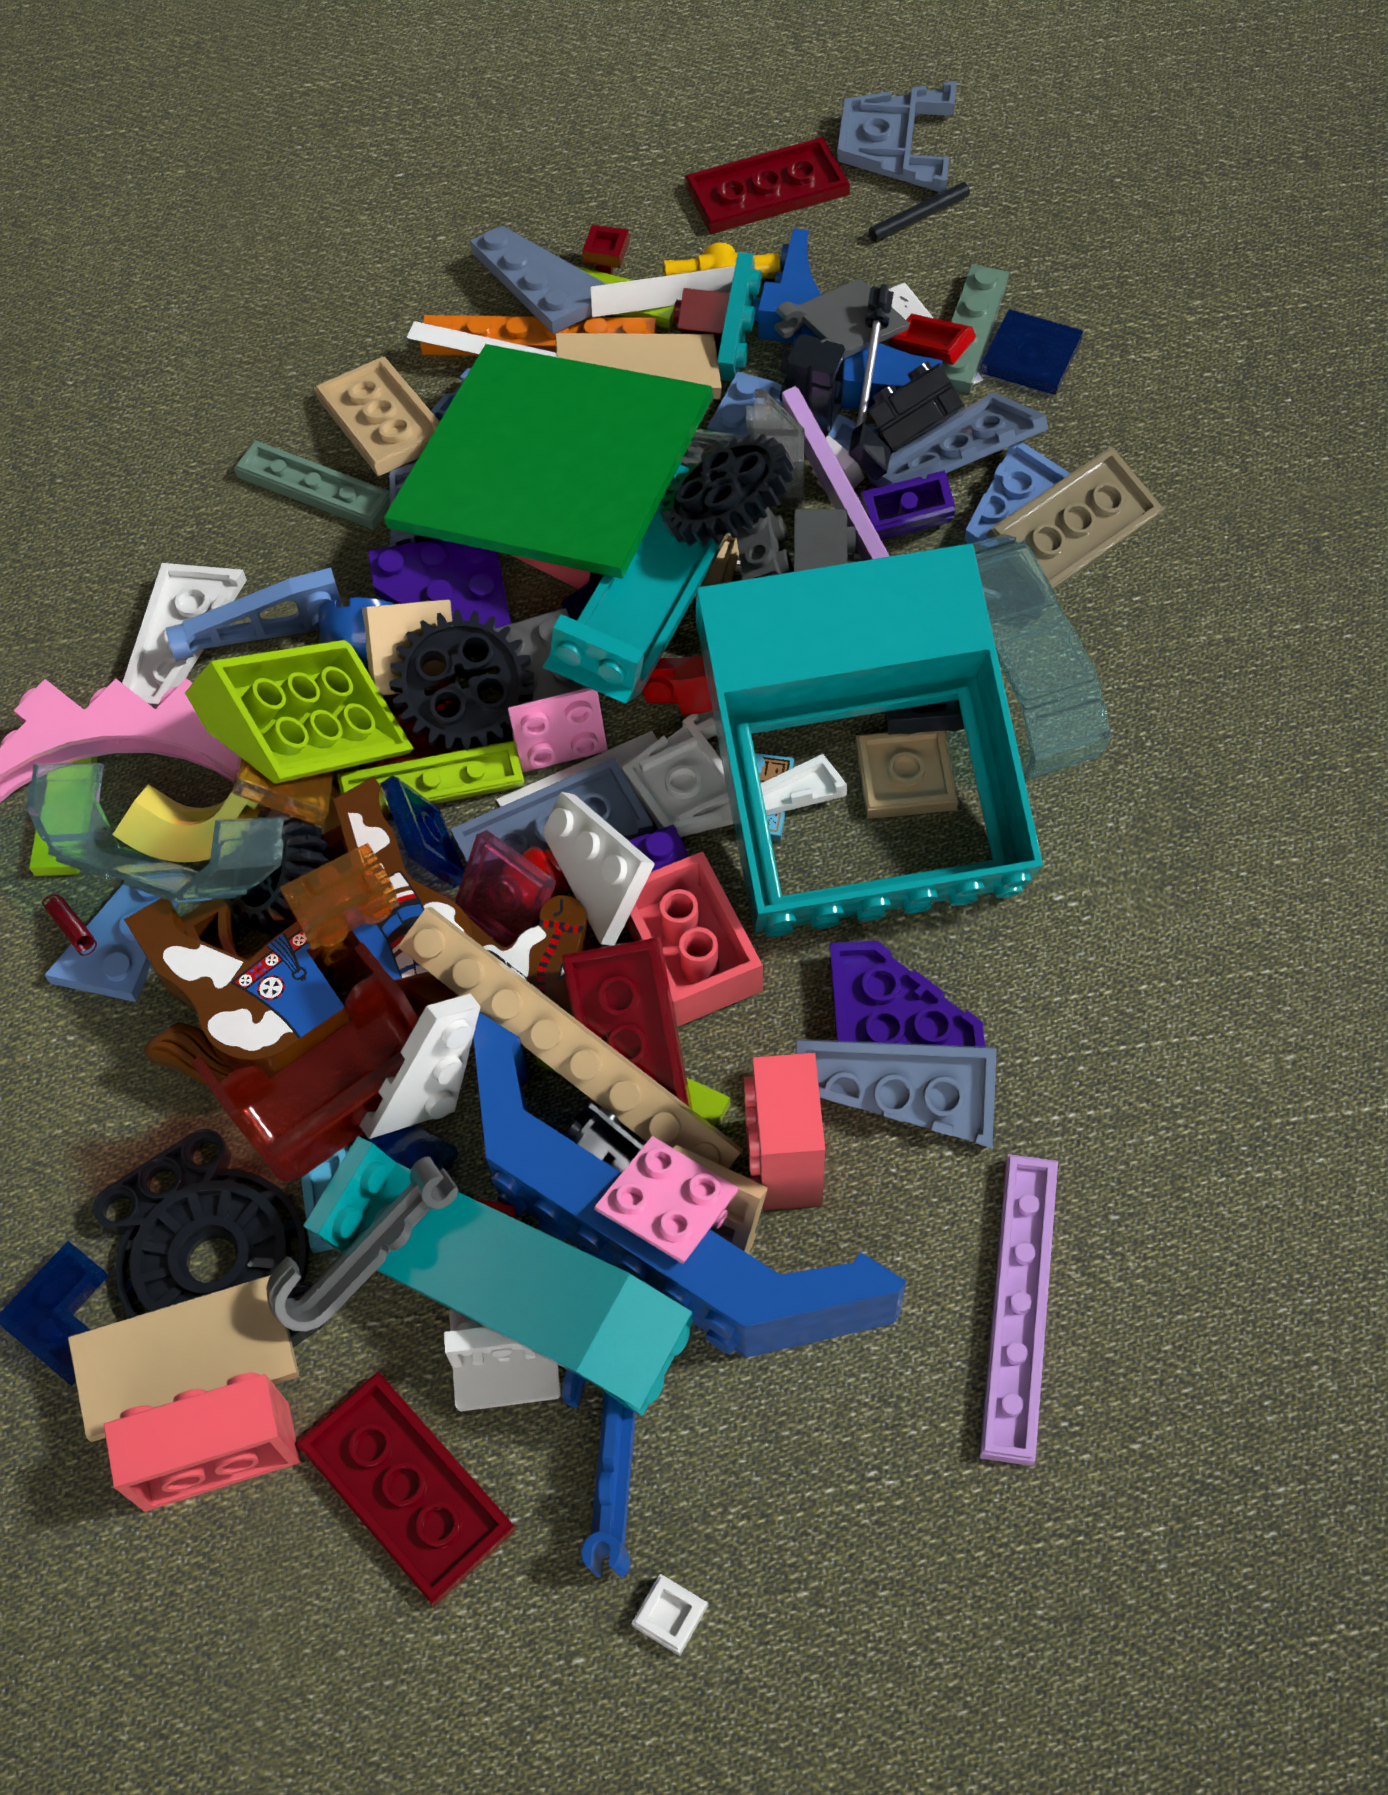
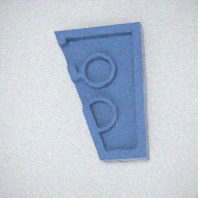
M1021 441L1009 446L1003 462L999 463L994 473V479L987 493H984L966 528L964 541L969 544L973 543L974 548L997 563L1004 556L987 537L989 530L1071 473Z
M139 865L86 926L97 941L96 949L87 956H81L71 944L44 975L49 983L137 1002L152 965L124 919L165 895L168 896L176 909L186 886L183 875ZM94 942V945L92 946V948H90V949L87 950V951H83V952H81V953H82V954H87V953L91 952V951L93 950V948L95 947V942Z

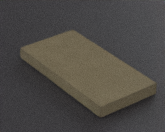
M1111 446L989 530L987 537L1035 595L1045 597L1153 521L1165 509Z

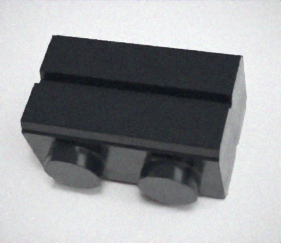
M802 334L798 336L793 348H787L782 357L780 372L787 374V377L781 388L780 402H782V392L796 386L800 390L821 431L828 432L832 430L842 409L846 349L842 344L827 340L821 342L820 338Z
M929 361L907 374L911 381L896 390L895 386L891 384L872 397L875 404L869 407L868 410L893 452L966 408L940 363L932 367Z

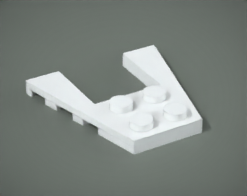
M712 711L700 713L699 715L691 714L682 721L683 727L668 739L665 736L661 737L622 767V771L635 794L658 829L673 824L680 837L733 824L722 760L707 741V739L717 735ZM824 754L761 783L767 816L847 795V783Z

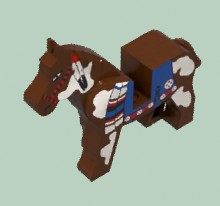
M374 776L333 799L340 825L321 836L322 840L328 842L324 857L330 860L325 866L324 873L328 879L323 882L339 899L315 910L285 929L259 950L251 960L247 961L239 957L237 947L238 925L221 894L179 917L168 896L165 895L124 919L169 994L186 1004L198 1015L202 1028L201 1030L182 1022L169 1026L153 1036L144 1046L146 1057L154 1064L177 1070L203 1085L228 1090L242 1089L252 1096L268 1100L284 1099L302 1092L363 1049L347 1011L333 989L351 983L365 969L403 1024L418 1020L427 1005L459 997L457 993L398 948V945L425 908L432 907L572 1017L561 955L586 950L590 939L586 911L582 904L573 897L558 895L549 899L541 908L540 922L537 927L526 930L508 947L498 945L454 901L418 883L408 875L394 831L387 823L389 810L381 785Z

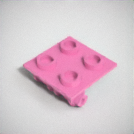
M591 688L508 708L513 730L512 736L518 752L522 773L603 753L608 750L598 691Z
M652 1136L595 1205L594 1210L684 1264L712 1226L719 1229L728 1214L725 1208L737 1194L739 1187Z

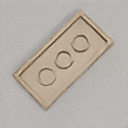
M556 333V357L710 385L713 392L712 399H720L722 387L719 366L717 364L714 334Z
M385 356L314 387L317 399L377 476H381L418 459L440 422Z
M270 1276L68 1337L86 1438L90 1442L106 1438L104 1423L120 1419V1414L127 1409L144 1405L156 1408L174 1402L173 1398L184 1391L204 1389L207 1392L227 1386L226 1382L239 1374L249 1372L258 1373L259 1375L266 1374L274 1385L300 1377L289 1328L283 1326L269 1308L266 1287Z

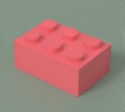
M699 852L652 871L625 924L633 941L655 937L661 938L677 1027L762 992L763 965L704 852Z
M815 1053L753 1057V1076L743 1077L745 1128L749 1152L750 1179L768 1187L762 1211L822 1207L825 1142Z
M249 1372L230 1378L226 1382L227 1386L207 1392L204 1389L184 1391L173 1398L174 1402L156 1408L144 1405L127 1409L120 1414V1419L104 1423L114 1488L144 1512L299 1464L301 1459L298 1446L296 1445L297 1441L289 1403L266 1374L259 1375L258 1373Z

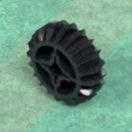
M272 808L271 810H260L257 817L249 818L246 831L239 830L240 840L237 845H232L234 855L232 861L228 863L231 866V873L226 882L231 884L228 899L234 902L233 914L240 916L241 924L249 925L252 929H258L262 933H281L303 917L317 910L315 902L318 898L324 897L321 888L323 881L328 879L324 873L325 866L330 860L324 857L328 842L321 839L322 828L314 825L313 818L291 809Z

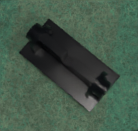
M592 1103L575 1116V1121L563 1134L601 1160L606 1155L613 1160L610 1166L621 1173L647 1143L643 1140H635L621 1128L619 1119L613 1113L601 1107L597 1108Z

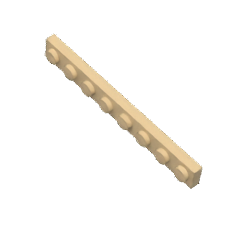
M432 907L424 909L398 945L401 951L459 996L471 994L481 1006L480 1012L518 1036L524 1047L602 1108L613 1113L620 1122L646 1142L653 1136L671 1148H674L677 1144L728 1169L744 1150Z

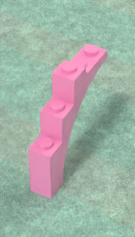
M187 678L178 687L170 688L162 696L156 709L115 679L108 687L99 689L93 695L89 706L85 710L44 679L36 688L28 690L22 696L19 705L13 711L23 725L18 730L7 734L1 742L0 803L16 789L47 771L80 759L113 753H153L185 759L216 771L236 785L250 764L206 731L185 695L186 690L192 684Z

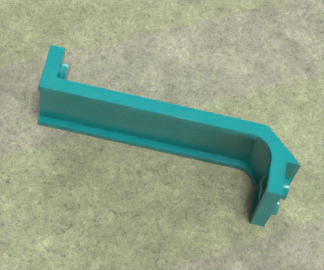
M680 463L669 486L678 484L675 476L686 474L689 469ZM667 491L663 498L669 496V493ZM660 503L624 578L620 579L604 575L577 621L560 614L552 630L551 652L543 665L545 669L625 704L639 696L694 599L697 587L701 586L730 534H725L719 544H716L714 539L711 538L704 547H701L698 541L690 547L687 546L685 541L678 543L662 521L663 517L659 510L664 508L662 503Z
M357 1136L303 1227L342 1253L363 1230H367L373 1224L376 1213L384 1205L393 1203L411 1184V1169L396 1163L373 1143ZM459 1192L454 1201L447 1207L441 1209L431 1208L412 1228L408 1241L401 1248L391 1250L386 1256L384 1263L376 1270L579 1375L605 1391L624 1407L641 1416L644 1415L648 1405L659 1397L664 1385V1375L673 1358L685 1348L690 1336L689 1328L693 1323V1320L690 1318L693 1313L692 1311L632 1274Z

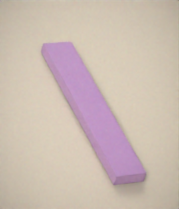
M794 386L783 391V409L801 426V448L834 509H847V527H855L856 529L855 548L862 561L890 557L800 390Z
M1007 1155L979 1457L981 1459L1033 1466L1035 1463L1058 1161Z

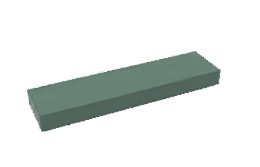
M257 440L253 442L234 467L237 478L372 530L376 529L390 508L389 490Z

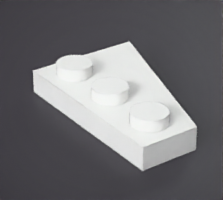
M561 792L543 828L542 834L575 897L584 907L587 919L600 944L615 945L655 863L575 794Z
M471 994L426 1006L400 1052L405 1058L396 1077L385 1079L379 1090V1094L383 1098L376 1112H367L360 1124V1127L369 1139L430 1119H440L449 1113L455 1112L481 1007Z

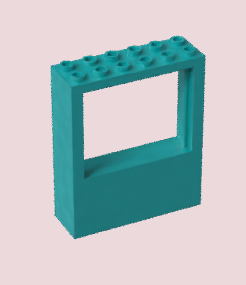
M973 543L697 587L696 626L754 933L765 931L766 937H779L792 933L793 926L811 924L812 929H826L839 925L840 918L857 916L859 922H866L885 917V911L903 908L905 914H913L931 909V903L949 900L950 906H960L977 901V895L995 892L996 898H1007L1023 893L1022 887H1026L1032 882V879L1043 867ZM959 700L992 860L782 896L751 734Z

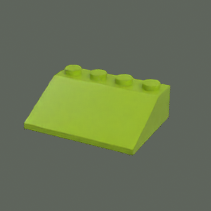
M346 640L210 661L185 692L206 731L275 784L409 754L414 749L354 648Z

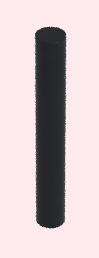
M962 182L870 227L869 235L871 239L877 242L970 195L969 187L965 182Z

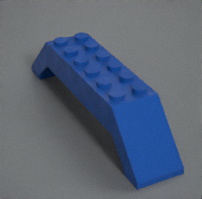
M479 1012L473 1038L485 1154L492 1174L491 1181L496 1186L499 1194L497 1197L498 1201L502 1204L513 1206L516 1215L522 1216L526 1212L540 1221L538 1227L544 1233L562 1242L564 1239H567L579 1247L581 1251L632 1274L693 1312L690 1317L693 1323L707 1332L705 1335L706 1339L726 1354H731L735 1350L745 1358L895 1323L901 1313L906 1280L861 1252L853 1263L780 1275L709 1229L688 1259L682 1264L594 1210L595 1205L621 1175V1172L527 1112L523 1086L530 1079L520 1038Z

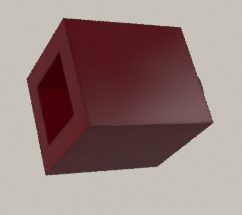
M683 288L682 300L676 299L673 312L674 324H678L681 334H714V339L721 341L730 293Z

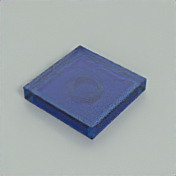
M1009 309L982 361L980 373L1056 395L1082 342L1084 330Z
M394 775L381 782V788L408 857L452 888H456L466 882V872L440 809Z

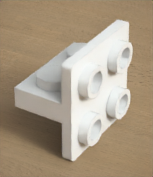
M451 1309L449 1310L450 1331L444 1332L445 1354L453 1367L455 1406L458 1411L553 1400L561 1396L558 1364Z

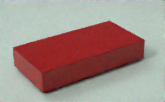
M911 313L906 319L910 323L909 329L891 337L889 343L891 348L911 355L943 360L942 363L954 365L974 341L976 335L972 326Z

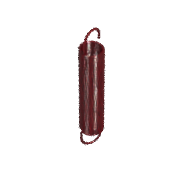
M56 894L49 895L43 899L42 905L75 947L79 955L87 956L91 954L97 947V941L65 899ZM52 896H55V897L51 898V899L47 902L46 905L44 904V901H45L47 898L52 897ZM94 942H95V947L93 948V950H92L91 952H89V953H87V954H82V953H81V952H83V951H87V950H89L90 948H92V946L94 945Z

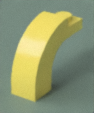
M250 765L226 800L211 807L194 808L177 803L148 784L134 800L112 835L137 851L161 860L172 862L208 860L232 849V845L238 844L240 840L239 830L246 831L249 818L257 817L261 809L256 806L269 789V786L262 782L265 776Z

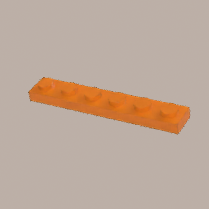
M424 315L423 320L425 324L555 353L556 333L656 334L657 331L656 318L588 317L554 334L535 316ZM420 341L422 355L479 356L476 353Z

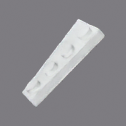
M162 563L122 684L156 709L162 696L170 688L178 687L184 681L204 650L199 649L193 654L194 657L176 661L168 641L166 627L181 624L185 620L234 601L247 581L244 571L240 569Z

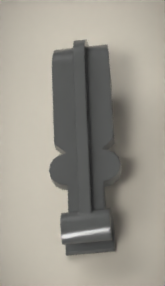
M430 1157L417 1161L410 1172L411 1184L393 1203L384 1205L376 1213L373 1224L359 1234L321 1274L309 1290L295 1298L287 1297L300 1280L301 1275L297 1263L287 1256L273 1271L266 1287L269 1308L276 1319L283 1326L293 1331L305 1332L319 1328L327 1322L384 1263L390 1251L401 1248L408 1241L412 1228L431 1208L441 1209L454 1201L458 1193V1187L444 1168L439 1171Z

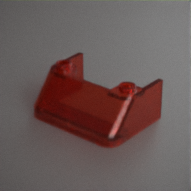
M363 942L357 945L355 950L371 976L355 985L346 999L345 1009L352 1021L270 1079L263 1069L257 1066H248L234 1070L220 1082L201 1056L191 1061L232 1121L276 1177L282 1181H294L305 1176L355 1140L357 1136L364 1133L360 1124L366 1113L376 1112L383 1098L379 1094V1090L386 1078L396 1077L405 1061L400 1052L419 1020L403 991Z

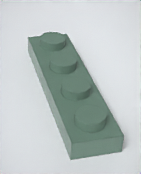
M974 264L970 267L951 322L972 326L976 338L954 365L942 363L943 370L957 392L971 393L1008 284V271Z

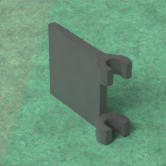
M859 278L800 305L790 301L784 302L777 306L776 313L784 320L776 323L774 330L783 338H789L797 333L805 324L821 339V342L827 340L844 345L846 359L869 348L872 328L866 325L865 319L866 314L872 312V310L867 308L871 287ZM891 307L889 314H885V316L890 318L889 326L885 329H880L878 343L909 329L910 323L893 307Z

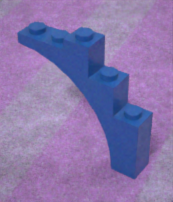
M797 228L792 230L790 244H783L780 267L784 268L783 272H776L775 283H764L761 298L755 297L753 303L755 308L754 322H758L759 339L793 343L792 348L798 336L802 334L816 338L819 337L803 324L793 336L783 338L774 330L775 324L784 320L776 313L777 306L787 301L800 305L821 295L810 273L808 230ZM878 343L868 408L875 404L872 397L887 386L893 384L897 390L911 380L907 374L927 361H929L932 367L938 363L942 366L943 360L911 355ZM869 348L845 359L842 408L859 410Z

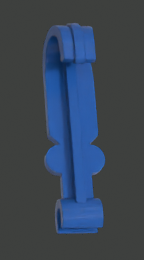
M567 1369L562 1398L568 1406L579 1408L587 1380ZM605 1391L591 1535L583 1543L581 1553L585 1566L598 1578L602 1576L603 1558L610 1553L608 1566L620 1578H624L631 1564L630 1555L625 1548L636 1413L624 1407Z

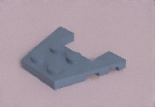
M957 81L943 82L942 89L926 91V86L913 87L911 94L891 97L892 94L888 91L844 99L837 161L934 191H945L949 157L911 155L915 114L954 115Z

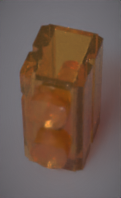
M368 843L279 887L293 918L311 950L320 946L331 947L337 945L347 937L349 931L366 922L368 924L379 923L391 914L392 909L399 906L394 887Z

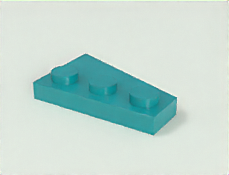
M738 252L717 361L720 380L733 381L736 373L739 372V368H745L748 355L746 340L748 332L752 331L755 315L753 303L755 297H758L761 285V270L755 269L754 254Z

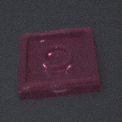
M485 830L476 834L455 903L484 932L504 947H508L526 930L539 925L541 908L551 899L557 881L494 834Z

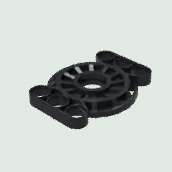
M200 1129L189 1134L106 1187L98 1194L94 1201L93 1212L97 1221L109 1233L123 1235L119 1244L115 1273L117 1292L129 1318L139 1316L131 1301V1297L134 1296L138 1297L139 1301L147 1309V1313L270 1276L287 1256L291 1258L290 1239L298 1237L299 1253L297 1265L301 1278L287 1298H295L304 1294L314 1284L304 1282L307 1274L309 1246L306 1228L303 1227L304 1223L294 1203L278 1186L260 1175L239 1169H227L231 1153L223 1137L214 1130ZM213 1143L219 1147L218 1155L211 1163L206 1165L194 1163V1153L201 1145ZM162 1171L174 1172L176 1175L175 1182L169 1190L163 1193L151 1191L150 1184L157 1173ZM246 1182L249 1184L257 1185L266 1191L259 1193L251 1187L241 1183ZM124 1198L131 1200V1211L124 1219L120 1221H110L107 1219V1209L114 1201ZM280 1201L289 1211L294 1222H283L273 1206ZM221 1238L230 1241L237 1253L236 1262L230 1272L223 1278L210 1283L196 1280L191 1275L189 1269L190 1258L194 1250L201 1243L210 1239ZM129 1255H130L129 1265H130V1275H131V1277L127 1280L126 1271H127L128 1259H129ZM327 1322L319 1328L307 1332L289 1329L292 1346L295 1347L316 1333Z

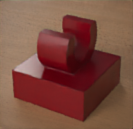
M591 225L582 250L583 263L596 265V271L613 275V267L621 268L630 242L629 230Z

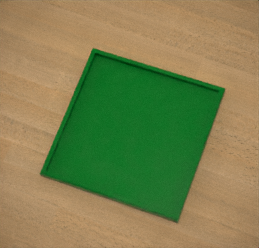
M485 344L384 516L386 526L389 529L623 579L661 503V499H663L667 491L666 489L669 487L713 398L712 386Z

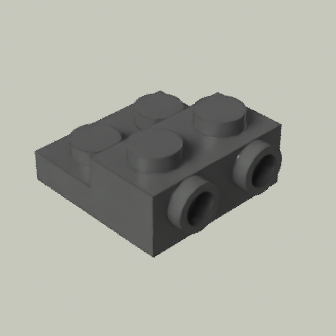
M769 507L765 509L768 515L766 518L756 517L752 520L753 528L747 529L743 526L738 530L736 538L743 580L794 572L791 558L787 550L784 549L783 544L784 541L788 540L786 525L780 515L774 517Z

